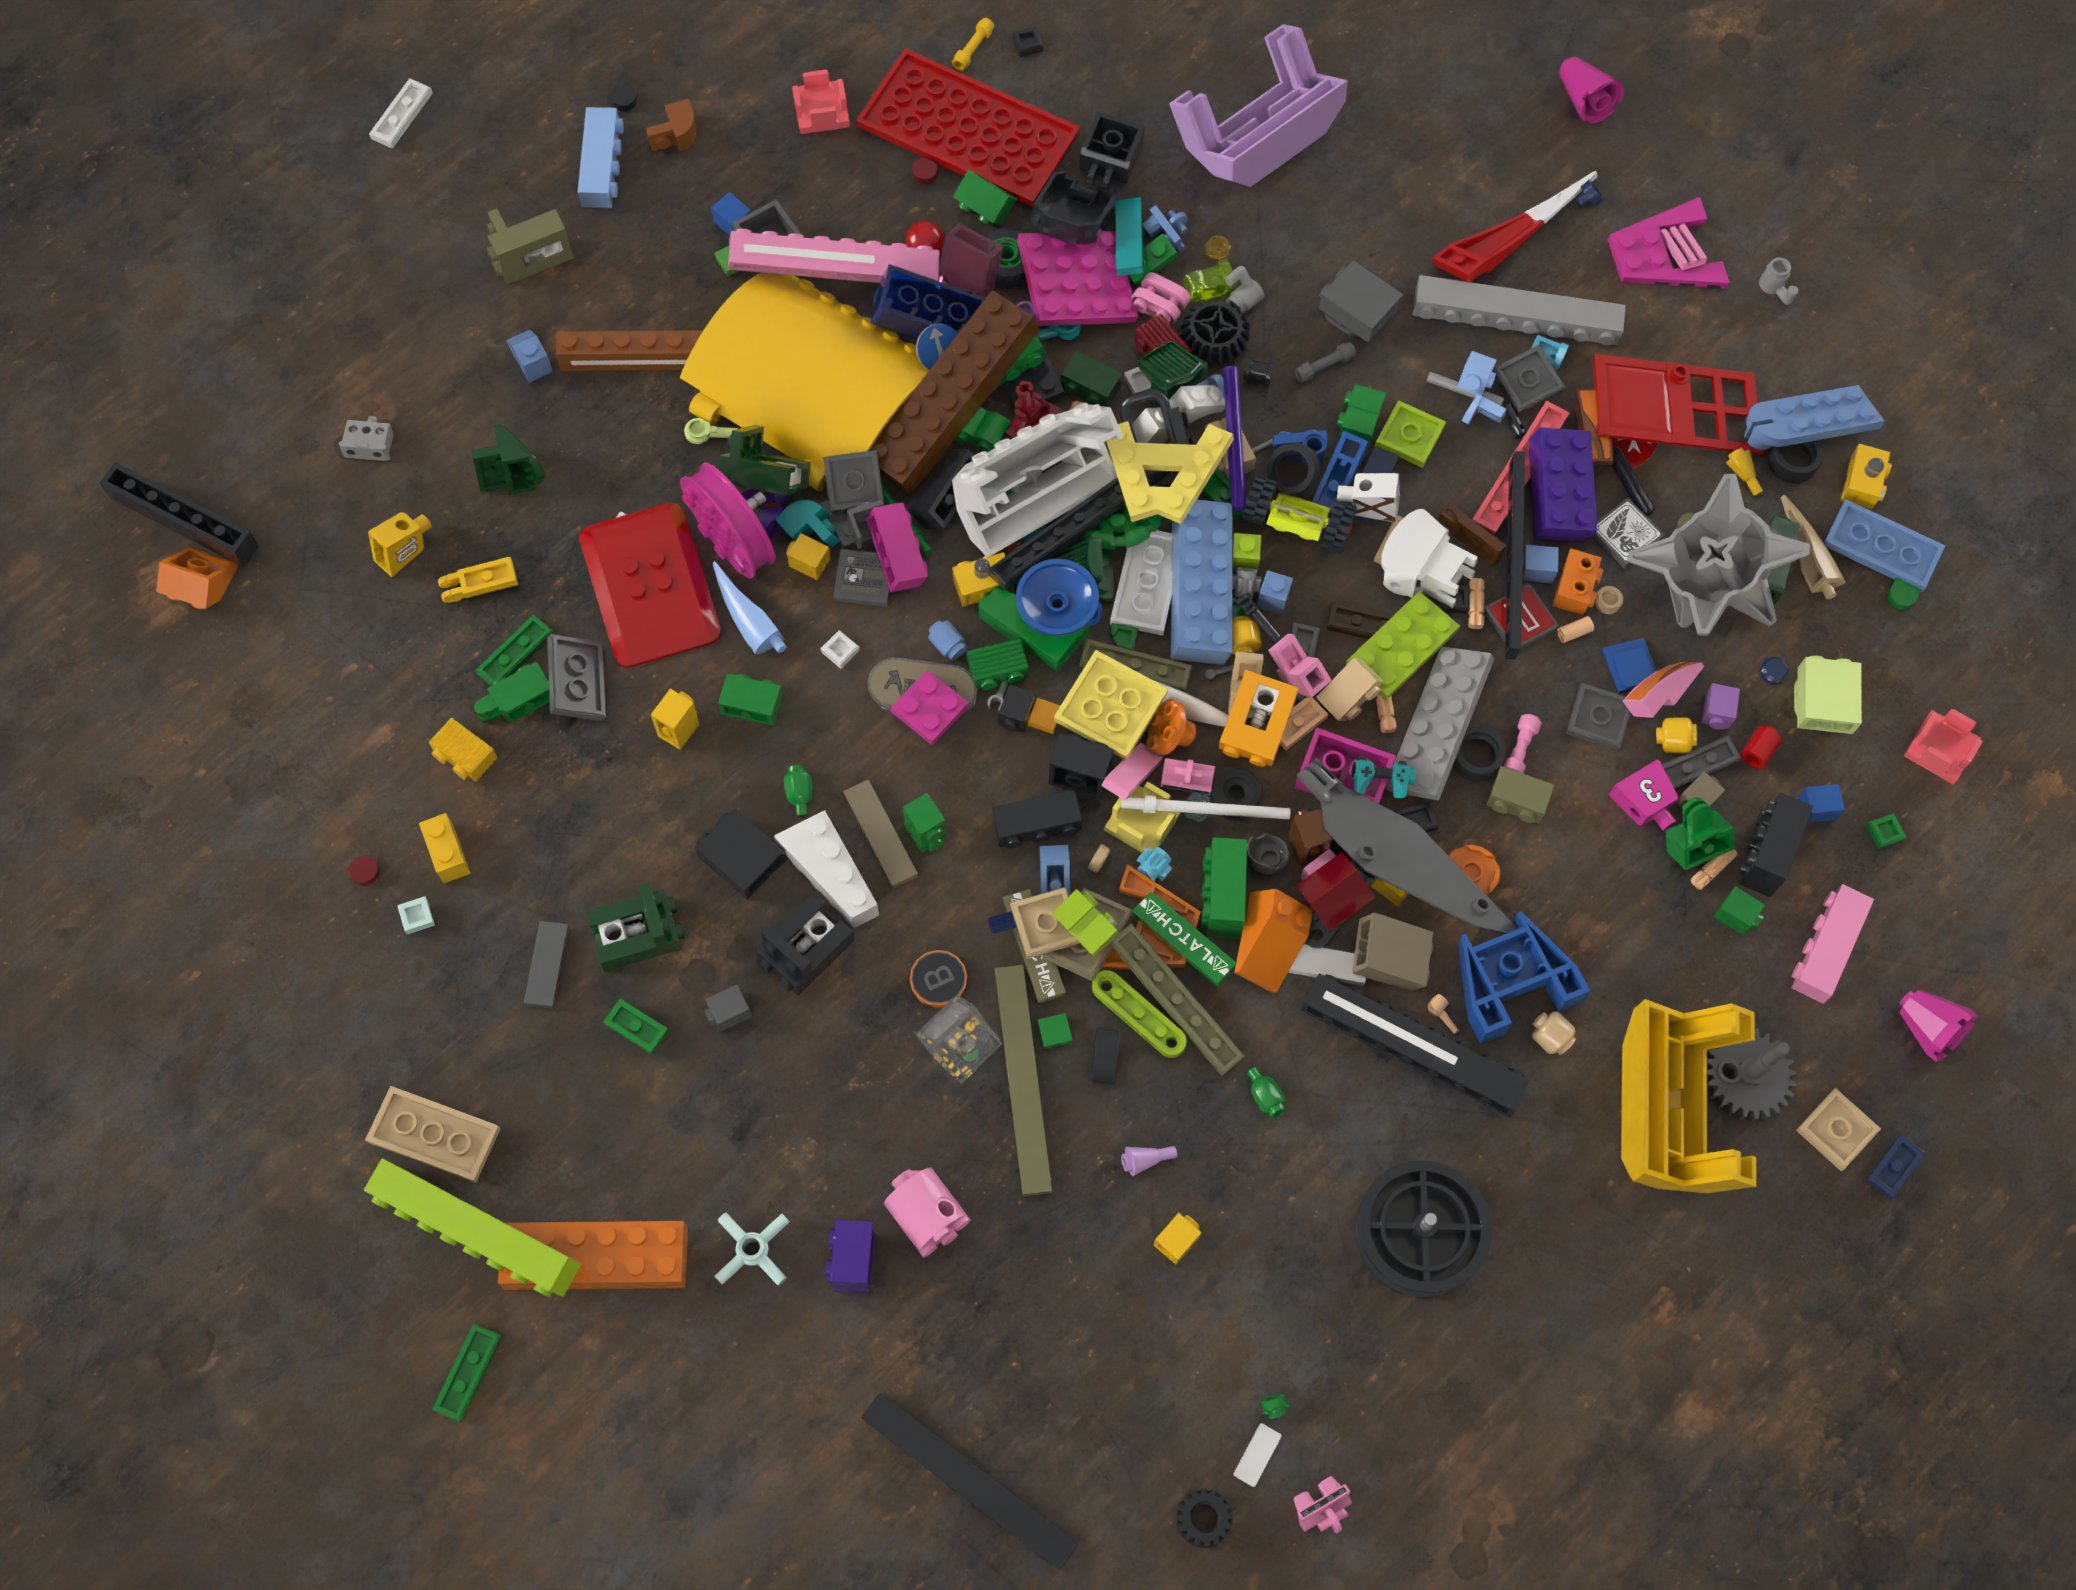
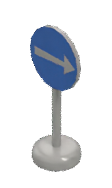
M941 323L925 328L919 335L916 344L917 357L920 363L930 370L958 335L957 332L950 326Z

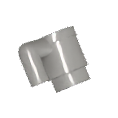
M1775 258L1767 265L1764 273L1761 275L1759 285L1764 292L1777 294L1785 305H1790L1798 293L1796 286H1790L1788 290L1784 287L1790 275L1791 265L1784 258Z
M1239 266L1225 278L1229 286L1234 285L1239 279L1242 283L1230 294L1226 304L1232 301L1233 308L1240 306L1241 314L1247 313L1264 298V292L1261 286L1250 278L1246 268Z

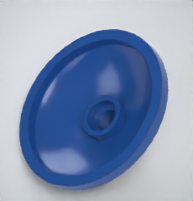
M1050 559L1034 565L1022 576L1016 591V603L1022 619L1032 629L1049 636H1066L1080 631L1093 619L1099 604V591L1093 576L1081 565L1065 559ZM1059 603L1062 607L1054 608L1053 604Z

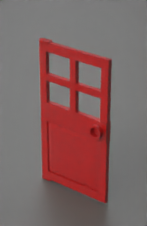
M1594 354L1593 366L1598 437L1734 452L1743 448L1744 451L1750 450L1751 454L1763 456L1764 450L1754 449L1748 443L1727 441L1725 415L1747 418L1752 406L1757 404L1754 373ZM1690 376L1712 379L1714 404L1692 402ZM1721 380L1743 383L1746 408L1724 405ZM1693 411L1715 414L1717 439L1695 437Z

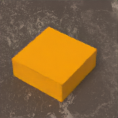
M1037 698L1028 719V726L1054 734L1058 724L1054 721V716L1060 705Z

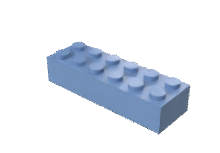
M1196 500L1182 524L1172 520L1171 660L1224 665L1232 654V504Z

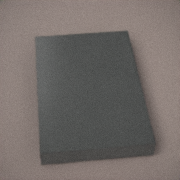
M550 634L547 638L550 714L599 721L606 718L603 642Z

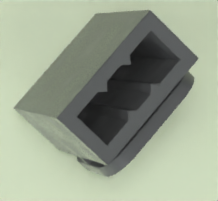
M1353 260L1347 267L1343 266L1338 271L1331 285L1328 283L1323 287L1319 295L1321 297L1319 309L1325 312L1327 321L1349 336H1359L1369 343L1400 308L1403 294Z

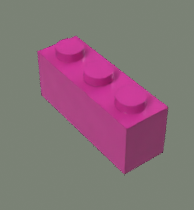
M903 502L874 507L866 517V521L890 592L920 587L928 577V567L926 562L922 560L919 551V540L914 536L909 512L905 510Z

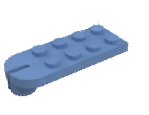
M1859 385L1757 403L1752 406L1746 418L1747 428L1744 438H1749L1748 444L1754 449L1766 450L1772 446L1783 447L1881 429L1884 420Z

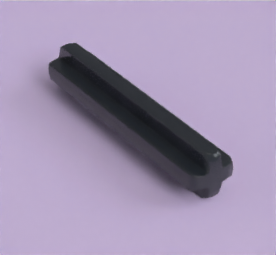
M1618 446L1612 448V467L1634 504L1646 516L1652 514L1655 510V505L1621 448Z

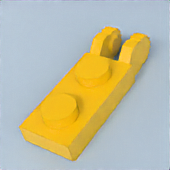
M511 557L460 569L455 573L441 576L438 579L440 588L457 586L459 583L461 584V587L447 590L441 594L442 600L446 603L518 585Z

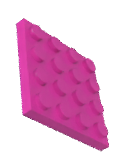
M1103 231L1096 243L1077 245L1042 233H1019L1017 243L1038 326L1136 323L1138 313L1136 306H1133L1134 300L1131 299L1133 294L1128 275L1117 276L1116 231Z

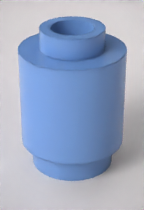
M939 620L930 627L928 639L945 658L949 657L951 661H954L965 653L968 648L965 644V638L948 620L944 622Z

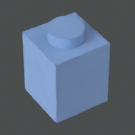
M1526 545L1523 550L1522 581L1552 584L1558 573V547Z
M1267 570L1257 605L1262 610L1283 615L1293 578Z

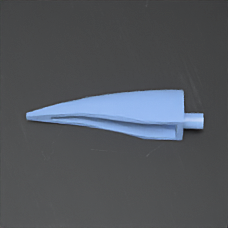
M714 561V571L725 604L747 644L756 655L764 653L773 647L778 653H782L787 646L783 642L784 638L762 609L735 587Z

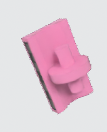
M1165 758L1161 787L1210 795L1215 766L1193 763V760L1189 759L1186 762Z
M1330 1476L1318 1485L1320 1492L1324 1496L1314 1502L1308 1491L1294 1497L1299 1524L1304 1532L1316 1525L1321 1532L1329 1527L1336 1534L1342 1531L1339 1521L1348 1516L1344 1508L1352 1504L1349 1497L1351 1493L1346 1484L1340 1486Z

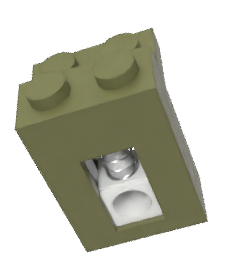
M497 208L488 212L491 221L487 224L491 234L488 235L491 246L487 247V251L497 276H503L507 285L574 258L566 229L556 209L508 228Z

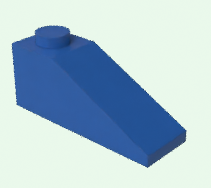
M1343 431L1314 495L1313 503L1331 508L1329 513L1332 514L1337 501L1339 485H1351L1370 442Z

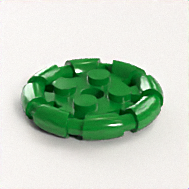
M1125 505L1119 509L1123 511L1122 514L1109 516L1080 538L1082 540L1099 538L1102 549L1115 550V547L1122 546L1130 548L1149 539L1150 534L1159 529L1164 517L1157 514L1132 522ZM1124 532L1125 534L1123 536H1114V533Z

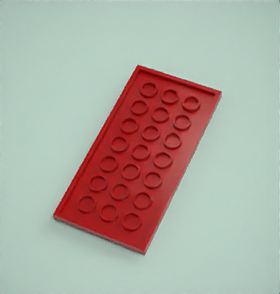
M904 48L856 120V127L919 156L930 158L935 163L965 176L968 170L973 171L1012 195L1018 201L1031 207L1034 206V202L1051 175L1057 171L1080 134V127L906 48Z

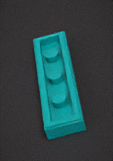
M1141 197L1116 201L1117 276L1143 273Z

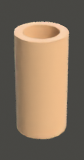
M1586 616L1559 627L1557 634L1561 642L1566 643L1593 632L1594 624L1591 618Z

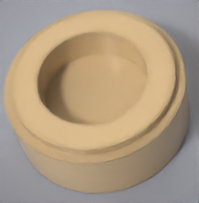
M1605 586L1597 592L1594 604L1600 612L1614 614L1623 603V595L1617 588Z
M1101 844L1088 869L1095 873L1099 872L1111 851L1110 848Z

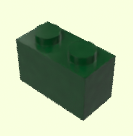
M1077 350L1061 374V385L1064 391L1071 396H1078L1086 400L1090 405L1099 404V406L1109 407L1122 384L1121 372Z

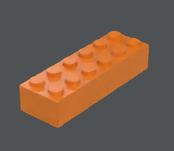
M684 1221L506 1223L581 1263L568 1289L686 1288L688 1227ZM505 1267L502 1272H498V1284L504 1290H534L536 1283L528 1280L525 1285L511 1278L510 1274L512 1271Z

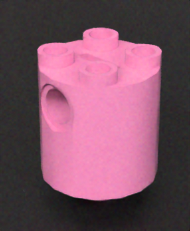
M926 1168L922 1171L907 1170L900 1174L891 1183L895 1190L884 1202L885 1207L923 1258L934 1252L940 1242L943 1246L952 1242L958 1236L955 1231L961 1230L971 1221L932 1168Z

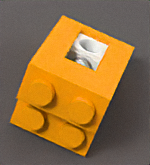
M1245 670L1219 742V748L1223 750V753L1233 758H1239V755L1249 758L1250 763L1259 767L1272 766L1299 688ZM1261 695H1268L1273 702L1265 706L1260 704L1257 699ZM1252 709L1255 712H1253L1254 716L1251 717L1253 718L1252 722H1249L1252 724V726H1249L1245 723L1247 721L1249 712ZM1270 715L1266 731L1260 730L1259 728H1262L1264 725V719L1266 720L1265 716Z

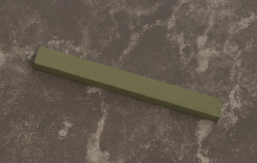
M1023 965L995 968L1022 1196L1052 1193L1024 968Z

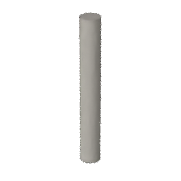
M1430 372L1426 382L1471 398L1476 396L1474 393L1458 388V381ZM1486 391L1482 395L1500 406L1504 400L1503 397Z

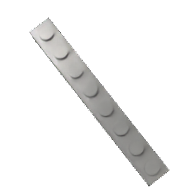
M1419 275L1415 289L1412 315L1420 316L1424 319L1446 320L1450 323L1461 322L1474 326L1495 327L1500 330L1522 331L1526 334L1549 335L1553 338L1564 337L1581 342L1591 341L1603 345H1618L1624 330L1626 305Z

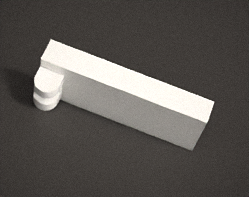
M1306 944L1303 945L1288 972L1317 978L1319 973L1324 976L1329 974L1339 979L1342 983L1364 986L1366 977L1352 973L1355 953L1328 948L1316 949Z

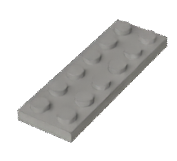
M1449 647L1440 648L1394 762L1405 761L1408 766L1416 769L1414 785H1408L1407 795L1433 800L1440 799L1493 664L1494 657L1491 653ZM1388 779L1385 785L1388 792H1393L1391 779Z

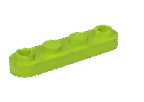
M1104 970L1097 974L1092 982V991L1103 1004L1163 1056L1175 1058L1184 1052L1186 1036L1181 1029L1116 973ZM1103 984H1109L1112 989L1109 991L1102 990L1101 986ZM1173 1040L1176 1042V1047L1169 1048L1166 1042Z

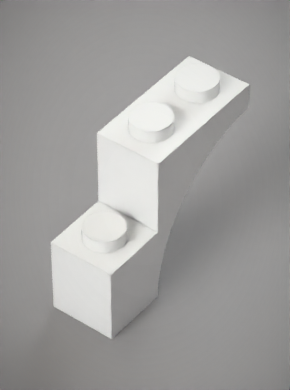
M1215 385L1181 386L1169 400L1171 409L1185 407L1189 424L1201 417L1225 410L1223 393ZM1145 408L1133 423L1137 442L1163 444L1168 439L1161 409Z

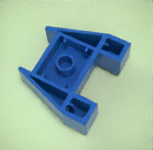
M1521 911L1516 914L1513 921L1516 930L1472 947L1466 934H1463L1457 946L1467 1019L1480 1045L1507 1035L1512 1022L1502 1002L1544 986L1557 1012L1560 1013L1584 1003L1590 993V989L1577 965Z

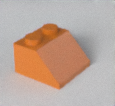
M188 547L159 562L156 592L167 595V598L171 600H181L190 603L194 608L207 609L221 600L238 568V564Z

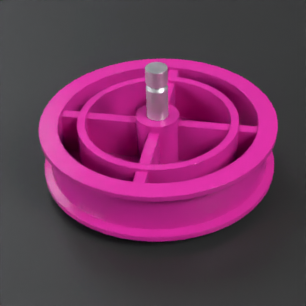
M707 462L701 464L700 471L693 476L681 478L682 499L699 522L697 525L699 531L705 538L709 537L715 545L716 553L722 560L726 558L740 574L747 578H753L756 575V570L764 564L771 565L775 562L776 557L771 541L753 512V509L766 501L761 492L746 501L728 478Z

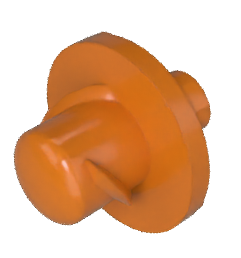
M1167 700L1160 705L1149 723L1148 739L1146 741L1148 750L1160 755H1166L1172 752L1177 745L1187 747L1193 742L1196 735V727L1193 722L1186 720L1185 708L1180 702Z

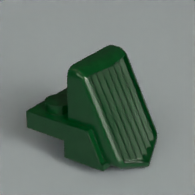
M1169 341L1153 349L1138 360V368L1151 383V389L1162 391L1168 400L1171 399L1181 386H1195L1206 378L1208 364L1197 356L1192 355L1175 341ZM1149 400L1153 408L1160 407L1156 400Z
M493 425L497 446L471 450L480 492L507 487L509 495L535 490V485L541 484L546 477V472L537 457L504 425Z
M1090 538L1074 546L1072 545L1051 558L1069 560L1084 567L1093 576L1097 584L1100 603L1111 604L1115 600L1112 551L1102 550L1099 538Z

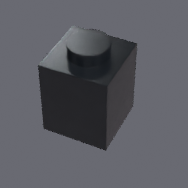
M1009 684L998 713V724L1008 731L1016 732L1018 730L1025 732L1028 719L1035 704L1036 693Z

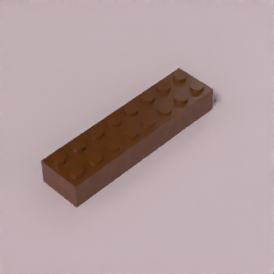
M992 290L882 430L871 447L870 451L877 450L881 476L910 496L913 494L1040 331L1031 314Z

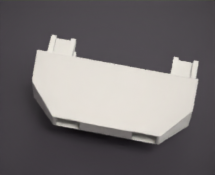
M1082 403L1072 410L1056 415H1046L1039 420L1040 423L1034 427L1028 426L1017 432L1018 436L1013 439H1004L994 445L995 449L988 453L984 451L974 455L971 458L972 462L966 464L954 477L952 483L957 512L970 540L987 557L1072 510L1117 478L1113 462L1104 442L1110 438L1119 440L1123 438V435L1110 407ZM1060 460L1062 461V463L1042 473L1041 470L1050 467L1051 465L1057 463ZM1010 489L1012 493L1006 495L1005 491Z

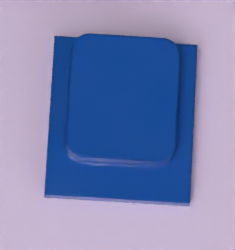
M1644 638L1602 649L1618 693L1633 690L1645 678L1657 671Z

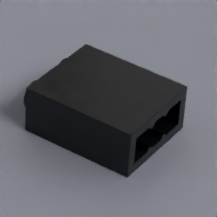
M734 808L730 813H725L719 818L717 826L710 833L706 832L699 838L695 849L698 857L747 900L786 861L783 849Z

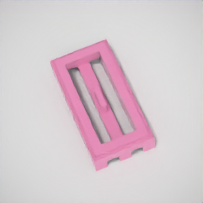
M1681 224L1679 229L1674 226L1670 227V231L1666 229L1661 230L1664 243L1681 270L1706 264V255L1685 224ZM1672 238H1674V239L1676 240V242H1677L1678 245L1680 246L1679 248L1677 247V245L1675 244V242H1674V240H1673ZM1684 254L1686 255V257L1688 258V260H1689L1690 262H1687V260H1686L1685 257L1683 256Z

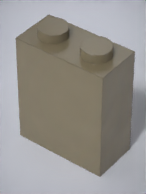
M1372 913L1360 918L1352 973L1410 992L1426 987L1430 977L1429 962L1433 951V932L1378 913Z

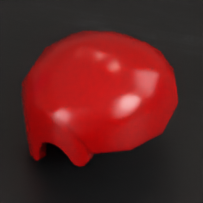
M917 222L905 234V244L909 248H917L922 245L930 246L932 250H939V256H941L946 247V240L942 230L933 222Z

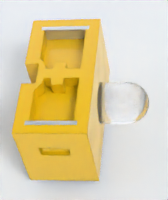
M1858 444L1850 456L1846 474L1847 479L1844 483L1841 501L1844 502L1847 499L1871 510L1877 501H1882L1887 490V486L1883 485L1884 479H1887L1892 464L1888 463L1890 452Z
M1004 552L993 554L990 557L984 556L973 562L963 561L957 566L952 567L953 582L962 607L979 603L981 598L986 593L990 594L995 587L1004 590L989 576L990 567L1005 557ZM1014 585L1005 591L1013 593Z

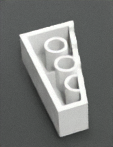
M825 810L774 835L776 844L784 850L785 855L792 861L793 865L811 881L812 885L829 900V903L853 928L879 916L878 905Z

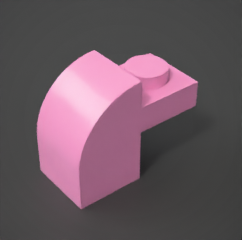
M1287 634L1268 650L1279 667L1276 671L1286 684L1298 687V694L1313 697L1332 681L1318 658L1306 656L1294 634Z

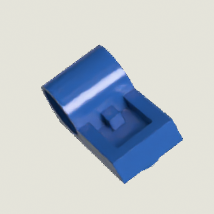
M1312 429L1302 433L1283 432L1273 435L1271 453L1281 445L1290 443L1304 444L1309 448L1318 450L1314 452L1321 464L1328 440L1326 430L1317 431ZM1289 453V454H1287V455H1285V456H1294V455H1300V454H1298V453ZM1300 455L1301 461L1308 466L1306 459Z

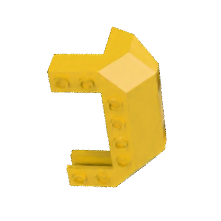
M1647 999L1633 1009L1622 1045L1621 1160L1632 1181L1657 1189L1697 1193H1714L1756 1187L1755 1156L1741 1157V1152L1734 1149L1707 1153V1050L1755 1041V1014L1753 1011L1731 1003L1682 1013Z

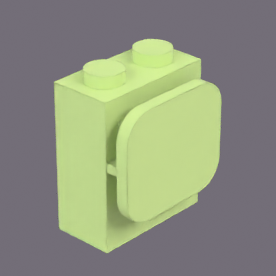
M1822 656L1805 657L1798 667V679L1794 685V711L1797 715V728L1853 734L1862 724L1861 663L1852 662L1849 659H1824Z

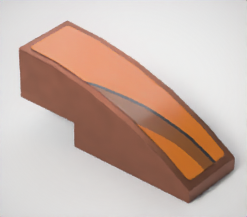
M1576 389L1573 402L1578 422L1576 430L1591 431L1593 465H1612V439L1597 436L1596 425L1598 424L1595 389Z

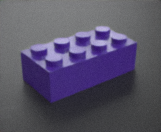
M1540 427L1528 440L1534 539L1585 543L1598 531L1591 431Z

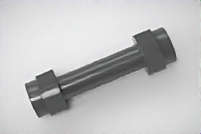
M1350 342L1343 343L1337 346L1335 352L1311 364L1305 362L1299 365V367L1295 368V375L1301 383L1314 378V373L1339 361L1345 363L1351 360L1352 357L1356 356L1355 348Z

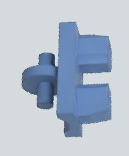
M1156 205L1150 209L1152 216L1142 224L1151 237L1164 230L1166 233L1165 237L1173 248H1177L1180 253L1184 251L1186 247L1176 231L1179 230L1181 234L1187 231L1185 226L1188 221L1187 215L1184 212L1176 214L1174 210H1171L1167 214L1170 220L1167 221Z

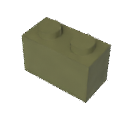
M1500 766L1486 805L1492 807L1498 813H1510L1518 816L1520 820L1526 823L1539 824L1545 815L1554 784Z

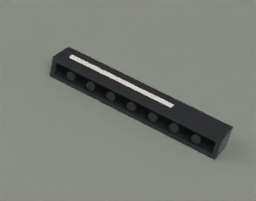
M1320 973L1318 974L1302 1005L1301 1011L1509 1118L1514 1114L1530 1080L1524 1078L1522 1072L1514 1068L1506 1069L1502 1067L1493 1057L1485 1054L1481 1056L1471 1051L1469 1045L1446 1038L1445 1034L1436 1028L1430 1027L1428 1029L1418 1024L1419 1021L1408 1014L1401 1015L1393 1011V1008L1383 1001L1375 1002L1367 998V995L1360 989L1354 987L1350 989L1340 984V980L1332 975L1325 974L1324 976Z

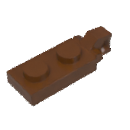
M1450 503L1440 512L1438 519L1453 530L1452 536L1492 566H1495L1500 561L1506 545L1498 537L1491 535L1477 521L1470 519L1459 508Z

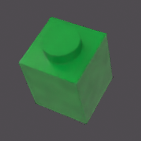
M1735 886L1726 896L1714 917L1741 935H1744L1749 928L1755 930L1764 917L1760 912L1765 904Z

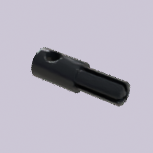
M1506 404L1504 408H1506V415L1516 439L1523 438L1526 434L1520 418L1517 417L1512 404Z

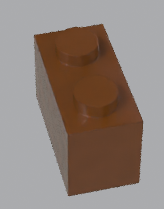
M1305 809L1293 817L1287 837L1298 866H1303L1313 862L1326 852L1330 847L1332 837L1324 829L1321 809L1314 811Z

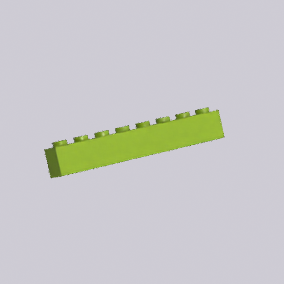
M383 1158L364 1188L365 1192L374 1196L371 1202L385 1209H388L389 1205L395 1207V1215L409 1222L412 1217L419 1220L416 1226L433 1234L435 1229L442 1233L439 1237L441 1240L453 1246H456L458 1242L465 1245L462 1250L477 1259L480 1258L481 1254L488 1258L487 1265L501 1272L505 1267L512 1271L510 1274L511 1278L525 1285L528 1280L536 1283L534 1290L549 1298L552 1293L564 1297L581 1266V1263Z

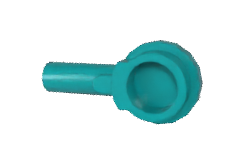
M1081 325L1050 326L1040 330L1037 334L1040 341L1056 336L1063 340H1072L1080 334Z

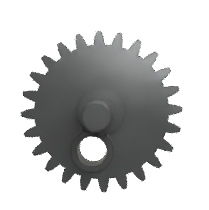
M1756 1028L1755 1041L1708 1049L1707 1079H1709V1082L1707 1083V1089H1713L1714 1091L1709 1097L1710 1100L1719 1098L1720 1102L1717 1108L1720 1109L1726 1105L1729 1107L1728 1116L1737 1111L1738 1118L1741 1121L1747 1115L1750 1121L1754 1122L1759 1116L1764 1121L1770 1117V1114L1772 1116L1778 1114L1780 1109H1784L1789 1105L1786 1100L1794 1097L1790 1089L1797 1086L1796 1082L1790 1080L1797 1072L1788 1068V1066L1794 1063V1060H1785L1784 1058L1790 1051L1787 1043H1780L1779 1040L1771 1043L1769 1042L1770 1034L1767 1033L1761 1038L1759 1037V1029ZM1722 1069L1728 1071L1730 1079L1723 1075Z

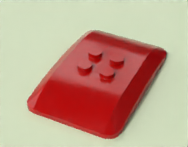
M676 503L662 504L592 524L581 531L579 539L612 651L615 660L620 666L625 668L635 667L710 645L720 638L721 627L684 511L680 505Z

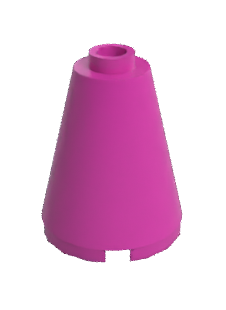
M1578 57L1569 58L1562 63L1559 75L1580 118L1583 121H1589L1590 124H1595L1609 117L1615 111L1613 106L1616 102L1621 103L1623 99V85L1617 79Z

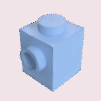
M1472 351L1457 387L1482 396L1486 387L1491 389L1496 377V373L1492 372L1496 359Z

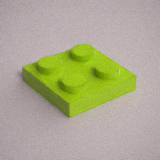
M1398 400L1375 446L1423 468L1446 422Z

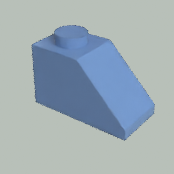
M531 330L506 340L529 383L553 372L548 355L537 336Z
M1068 845L1040 846L1041 894L1065 887L1068 897L1070 896Z

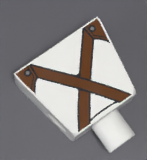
M1358 473L1355 475L1354 486L1339 485L1337 501L1352 502L1353 506L1357 507L1356 516L1390 522L1397 521L1400 500L1399 474Z

